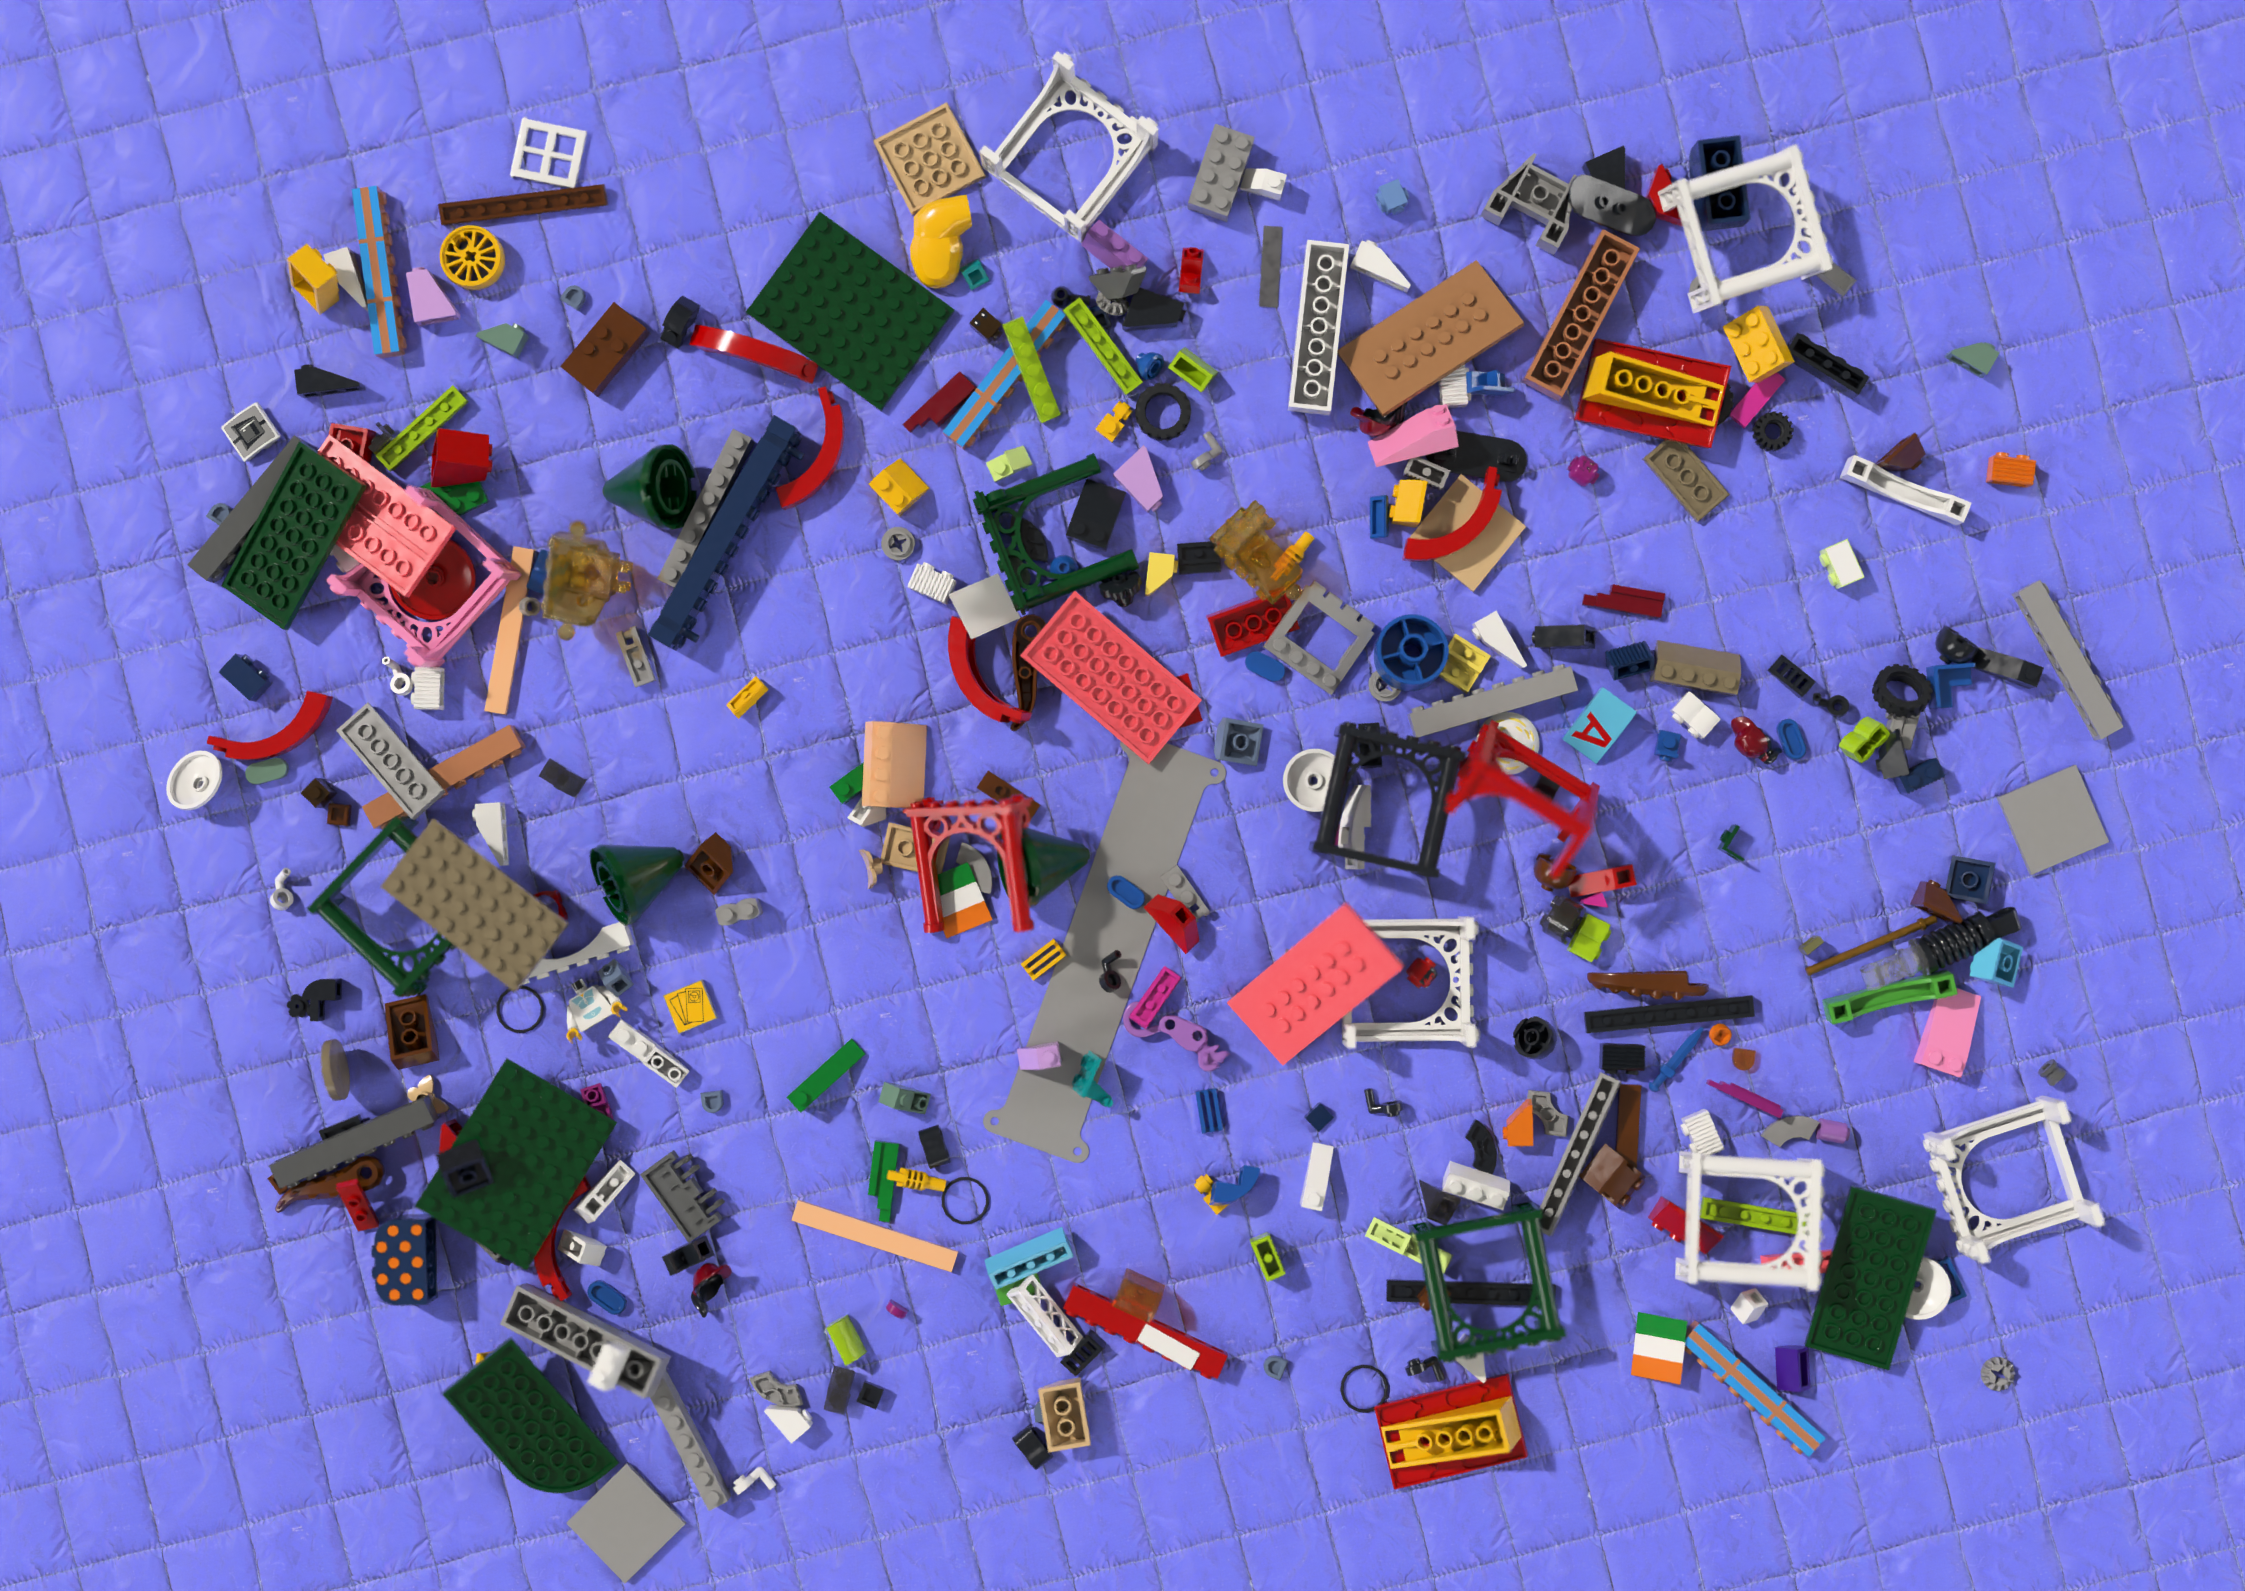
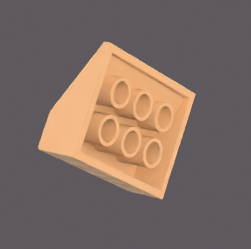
M881 721L865 722L862 806L908 808L911 806L910 803L920 802L924 799L927 725Z

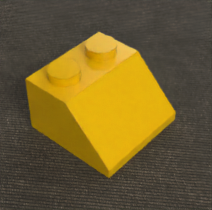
M901 458L883 469L869 483V486L899 517L930 489Z
M1400 480L1398 485L1394 484L1392 497L1396 498L1394 505H1391L1389 510V518H1392L1391 524L1414 528L1419 525L1427 481Z

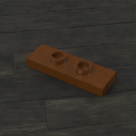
M987 771L977 786L979 790L997 802H1000L1002 799L1011 798L1012 795L1023 794L990 771ZM1034 800L1030 802L1031 806L1026 808L1030 815V821L1040 807V804Z

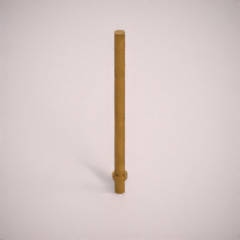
M1935 915L1924 919L1919 918L1915 923L1805 968V971L1810 976L1920 929L1922 931L1926 930L1927 926L1937 923Z

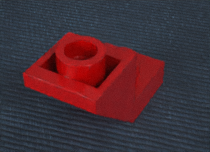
M1195 247L1183 248L1179 292L1200 293L1203 249Z

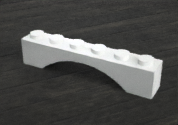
M1856 455L1847 459L1840 476L1841 479L1954 525L1964 523L1972 504L1954 495L1931 490L1904 480L1882 469L1875 463Z
M618 922L603 927L597 937L581 951L564 958H542L522 985L530 983L529 978L537 977V980L549 977V972L557 970V973L570 970L569 965L575 963L579 967L589 964V959L597 957V960L610 957L609 952L617 950L618 954L630 950L629 946L634 945L629 926H624Z

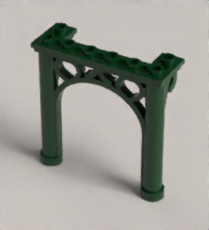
M1094 453L1087 455L1085 459L1008 489H998L988 493L986 496L983 491L978 492L977 490L974 492L976 498L972 500L978 515L983 514L984 516L983 528L986 535L991 534L993 541L989 542L994 554L998 552L1000 560L997 561L1001 573L1005 572L1008 579L1004 582L1008 592L1013 591L1014 595L1010 596L1016 612L1021 611L1022 616L1026 615V612L1033 607L1128 570L1132 572L1139 569L1134 552L1130 549L1067 574H1055L1035 564L1028 556L1022 544L1021 521L1030 503L1044 494L1101 473ZM1023 501L1018 512L1008 507ZM997 511L995 513V517L993 518L991 513ZM1003 513H1009L1015 518L1012 528L1004 529L1001 527L999 518ZM999 532L1004 535H1011L1015 532L1010 546L1005 549ZM1009 557H1017L1021 562L1025 560L1027 564L1020 565L1015 574ZM1032 569L1037 572L1034 584L1026 585L1023 583L1021 578L1023 570ZM1042 576L1048 579L1056 580L1046 585L1039 586Z

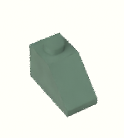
M504 323L476 334V337L516 358L519 357L529 338L524 332L525 328L515 323L512 326Z
M1980 342L1954 349L1948 352L1945 358L1982 378L1989 373L2000 352L1996 351L1993 345Z

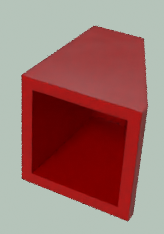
M438 428L432 451L431 487L436 488L485 481L487 472L491 473L492 460H489V456L492 455L493 444H489V435Z

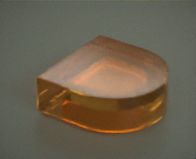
M1733 1047V1065L1740 1070L1750 1069L1754 1064L1756 1051Z

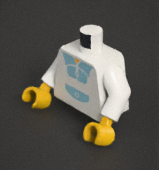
M580 979L571 984L577 996L569 1000L567 1007L568 1032L566 1037L572 1044L575 1036L581 1041L582 1035L578 1032L579 1030L580 1032L586 1031L613 1014L620 1017L619 1010L622 1009L626 1012L628 1009L622 1004L619 997H616L605 986L594 985L587 988L583 979Z

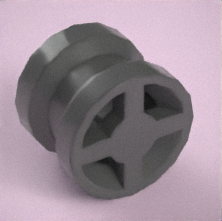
M2051 1059L2039 1069L2038 1074L2041 1077H2045L2047 1083L2053 1086L2061 1081L2066 1071L2063 1068H2059L2057 1062Z

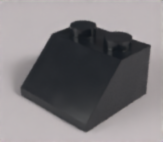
M478 1139L435 1154L441 1175L453 1198L494 1183Z

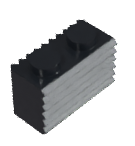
M1600 1043L1599 1068L1605 1070V1073L1617 1074V1070H1626V1074L1638 1075V1071L1645 1070V1045Z

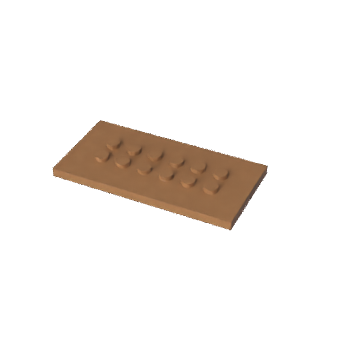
M1475 260L1338 349L1337 355L1382 417H1384L1523 327L1524 322L1479 262Z

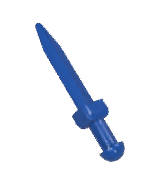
M1703 1027L1692 1033L1666 1064L1663 1063L1660 1066L1659 1070L1661 1073L1652 1083H1649L1651 1091L1658 1092L1660 1090L1659 1087L1667 1077L1672 1078L1676 1074L1674 1072L1675 1069L1697 1044L1704 1030Z

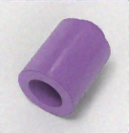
M1819 1119L1820 1123L1816 1128L1817 1139L1843 1144L1845 1140L1848 1141L1850 1128H1847L1846 1123Z

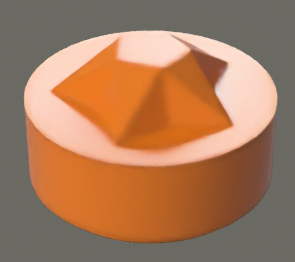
M1716 1024L1709 1031V1038L1717 1046L1727 1044L1732 1037L1730 1029L1725 1024Z

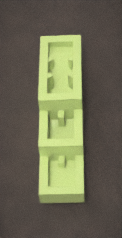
M1376 1217L1373 1218L1366 1232V1237L1422 1264L1418 1242H1415L1410 1233ZM1439 1248L1443 1274H1445L1453 1255Z

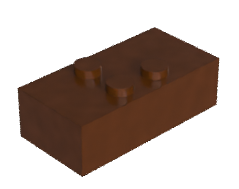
M613 302L560 367L598 397L651 333Z

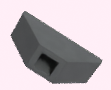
M1137 264L1124 266L1125 269L1122 266L1112 267L1110 271L1106 267L1097 269V274L1089 276V280L1107 299L1123 298L1138 292L1147 269L1146 266L1137 267Z

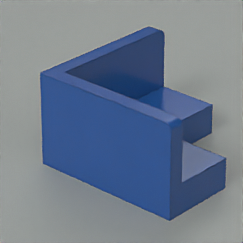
M1975 663L1926 667L1927 681H1930V688L1933 690L1929 701V709L1953 707L1951 687L1972 685L1971 668L1975 667Z

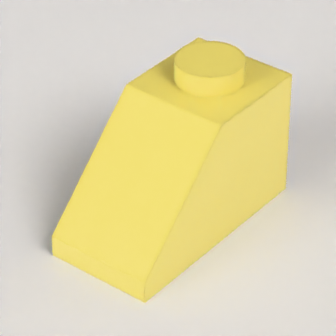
M1149 553L1145 596L1153 594L1172 578L1173 573H1177L1178 561L1174 560L1175 555Z

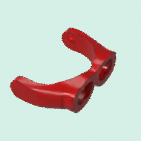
M558 890L542 891L533 895L536 898L541 895H548L553 898L558 905V915L564 920L568 919Z

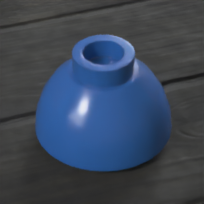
M1155 352L1140 353L1136 358L1140 375L1145 380L1155 378L1162 370L1164 364L1163 356Z
M1060 555L1054 558L1049 568V572L1055 574H1067L1079 570L1075 559L1068 555Z

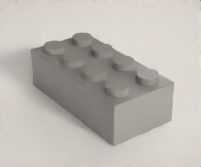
M1218 124L1214 125L1187 209L1227 222L1255 137Z

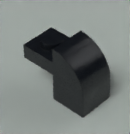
M682 295L667 313L662 324L664 329L660 339L679 349L683 344L688 328L695 323L701 305Z
M342 978L319 979L313 981L305 988L302 1000H310V1004L307 1006V1015L310 1016V1021L325 1020V1000L342 999Z
M703 1236L670 1251V1253L662 1256L670 1276L710 1258L714 1255V1252L707 1237Z

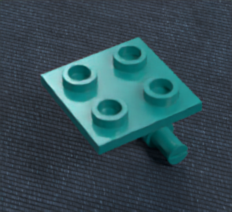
M1089 1050L1088 1054H1085L1081 1060L1080 1065L1082 1067L1079 1074H1076L1073 1078L1072 1089L1083 1098L1088 1097L1100 1102L1102 1106L1111 1107L1113 1105L1111 1096L1093 1079L1102 1059Z

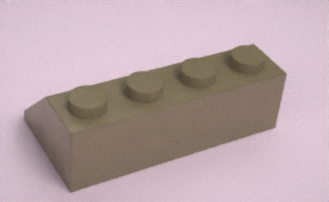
M1660 640L1656 641L1654 652L1655 670L1651 671L1649 682L1728 696L1738 695L1741 678L1739 654Z

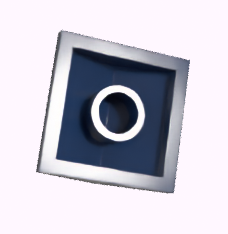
M1952 855L1945 891L1950 898L1988 904L1996 863Z

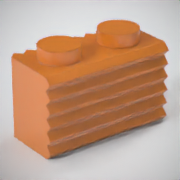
M1997 452L1996 455L1989 457L1986 483L2024 488L2030 487L2034 484L2036 460H2030L2028 455H2017L2014 458L2009 457V453Z

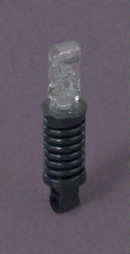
M2006 907L1986 917L1982 912L1977 911L1963 919L1961 923H1952L1944 928L1932 931L1928 935L1924 934L1921 938L1908 940V948L1899 949L1894 955L1860 968L1866 989L1876 990L1903 977H1912L1918 972L1923 976H1928L1938 971L1939 967L1943 969L1946 967V964L1952 965L1954 961L1960 962L1961 958L1967 959L1969 955L1974 956L1976 951H1981L1996 939L2022 929L2016 908Z

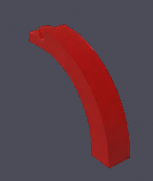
M695 325L689 345L703 351L750 361L809 384H813L818 365L806 359L805 356L752 337L714 327Z
M826 386L818 388L826 423L822 448L814 463L805 473L788 484L776 487L783 510L803 503L818 492L829 480L839 462L845 435L844 416L840 404L832 406L835 403L833 392H828Z
M1489 466L1486 469L1479 504L1473 515L1463 526L1452 533L1438 538H1407L1402 561L1425 562L1440 559L1459 551L1473 541L1490 522L1500 501L1502 490L1494 489V486H1498L1500 474H1496L1497 468Z
M952 616L948 634L949 660L954 677L966 698L980 712L998 722L1012 721L1021 724V721H1030L1032 713L1005 703L988 688L980 674L976 661V638H970L960 617Z
M307 691L304 702L295 718L283 730L269 738L255 742H236L216 736H208L207 744L214 745L213 750L226 752L225 757L233 759L261 760L285 754L305 742L317 730L328 713L333 697Z
M586 1176L580 1182L534 1257L535 1267L542 1286L544 1287L551 1283V1291L560 1301L571 1296L572 1292L563 1278L556 1260V1232L559 1222L569 1205L582 1193L592 1188Z

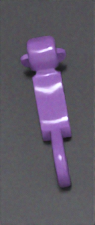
M1138 1002L1129 1004L1125 1009L1123 1023L1131 1035L1148 1037L1158 1032L1169 1034L1185 1050L1198 1054V1063L1203 1071L1211 1072L1220 1067L1219 1063L1223 1064V1060L1230 1055L1225 1050L1216 1052L1220 1047L1219 1044L1208 1046V1033L1203 1026L1176 1015H1166L1159 1021V1025L1147 1029H1137L1132 1025L1129 1015ZM1169 1019L1175 1022L1174 1029L1167 1027ZM1195 1031L1202 1032L1203 1037L1201 1040L1194 1038Z

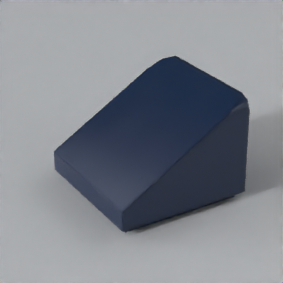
M1098 305L1088 308L1103 329L1112 326L1108 313L1100 309Z
M1319 1102L1304 1116L1318 1132L1334 1118Z

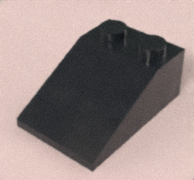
M1086 479L1072 515L1066 538L1106 552L1126 492Z

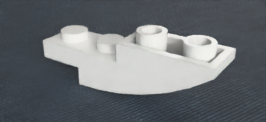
M1354 785L1350 792L1340 822L1338 847L1364 852V827H1371L1372 818L1371 785ZM1345 857V869H1365L1364 861Z
M622 1019L608 1035V1038L641 1060L642 1064L676 1088L689 1073V1070L675 1057L640 1030L637 1031Z

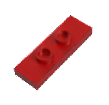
M354 1179L337 1183L336 1189L358 1232L379 1227V1220L359 1180Z

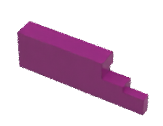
M1710 1079L1706 1082V1084L1775 1117L1781 1118L1784 1111L1780 1109V1105L1734 1083L1729 1085L1720 1081L1718 1084Z

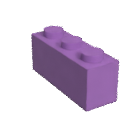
M1100 220L1086 233L1081 245L1109 268L1122 266L1125 269L1124 266L1137 264V267H1144L1148 260L1146 256Z

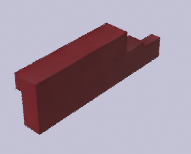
M959 371L902 425L910 433L918 425L923 428L931 419L940 427L968 400L976 390V387Z
M1612 584L1609 595L1597 593L1596 596L1584 594L1582 605L1661 618L1666 593Z

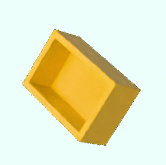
M306 244L287 258L291 285L321 315L339 301L337 271L330 263L326 264L322 260L323 257L316 248L312 249Z
M1758 305L1723 326L1749 382L1759 383L1795 362L1768 306Z

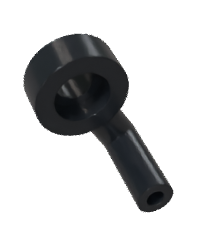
M1820 693L1813 695V704L1827 708L1829 714L1834 717H1842L1849 710V702L1844 696L1835 695L1828 700L1821 698ZM1840 704L1842 709L1837 711L1834 709V706Z
M1115 950L1102 959L1104 973L1100 975L1099 983L1102 989L1109 993L1114 992L1121 986L1119 975L1111 968V963L1121 957L1119 950Z
M1368 1088L1364 1090L1370 1114L1383 1113L1387 1114L1388 1117L1400 1115L1399 1111L1403 1110L1402 1101H1390L1375 1105L1373 1089Z
M1431 1356L1421 1361L1419 1358L1412 1359L1407 1362L1408 1365L1405 1367L1407 1375L1413 1376L1432 1366L1437 1382L1445 1379L1436 1356Z

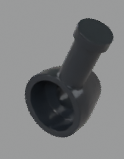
M1065 286L1056 287L1051 294L1053 304L1060 308L1067 307L1079 297L1086 306L1090 305V295L1072 294ZM1059 292L1065 293L1063 298H1059L1057 295Z

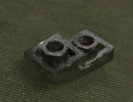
M834 1366L826 1395L825 1411L845 1415L851 1396V1386L856 1373L854 1370Z

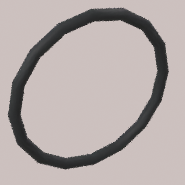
M527 986L519 988L532 992L538 998L541 1009L540 1016L533 1026L524 1030H515L503 1022L499 1012L503 997L509 991H512L508 988L501 994L497 1002L496 1013L499 1022L506 1029L514 1033H525L533 1030L543 1017L544 1005L541 997L535 990Z
M959 1177L952 1180L945 1187L941 1197L942 1208L946 1216L959 1224H972L980 1220L986 1213L989 1205V1195L985 1186L971 1177ZM960 1180H970L977 1183L983 1189L986 1197V1205L983 1212L971 1221L954 1219L945 1207V1195L948 1188Z
M1359 1365L1346 1372L1341 1381L1340 1392L1343 1401L1349 1408L1357 1412L1367 1413L1374 1411V1407L1358 1409L1352 1406L1345 1398L1343 1389L1347 1376L1360 1368H1370L1378 1372L1384 1381L1385 1392L1381 1402L1377 1405L1384 1403L1388 1393V1384L1386 1377L1379 1369L1371 1365Z

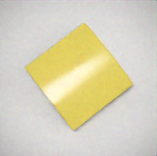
M1455 633L1448 644L1449 655L1447 663L1439 677L1467 694L1491 655Z

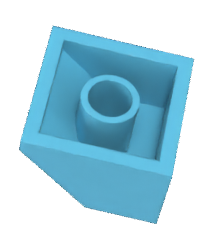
M1996 939L1974 955L1970 965L1969 976L1992 984L2014 988L2023 947L2004 939Z

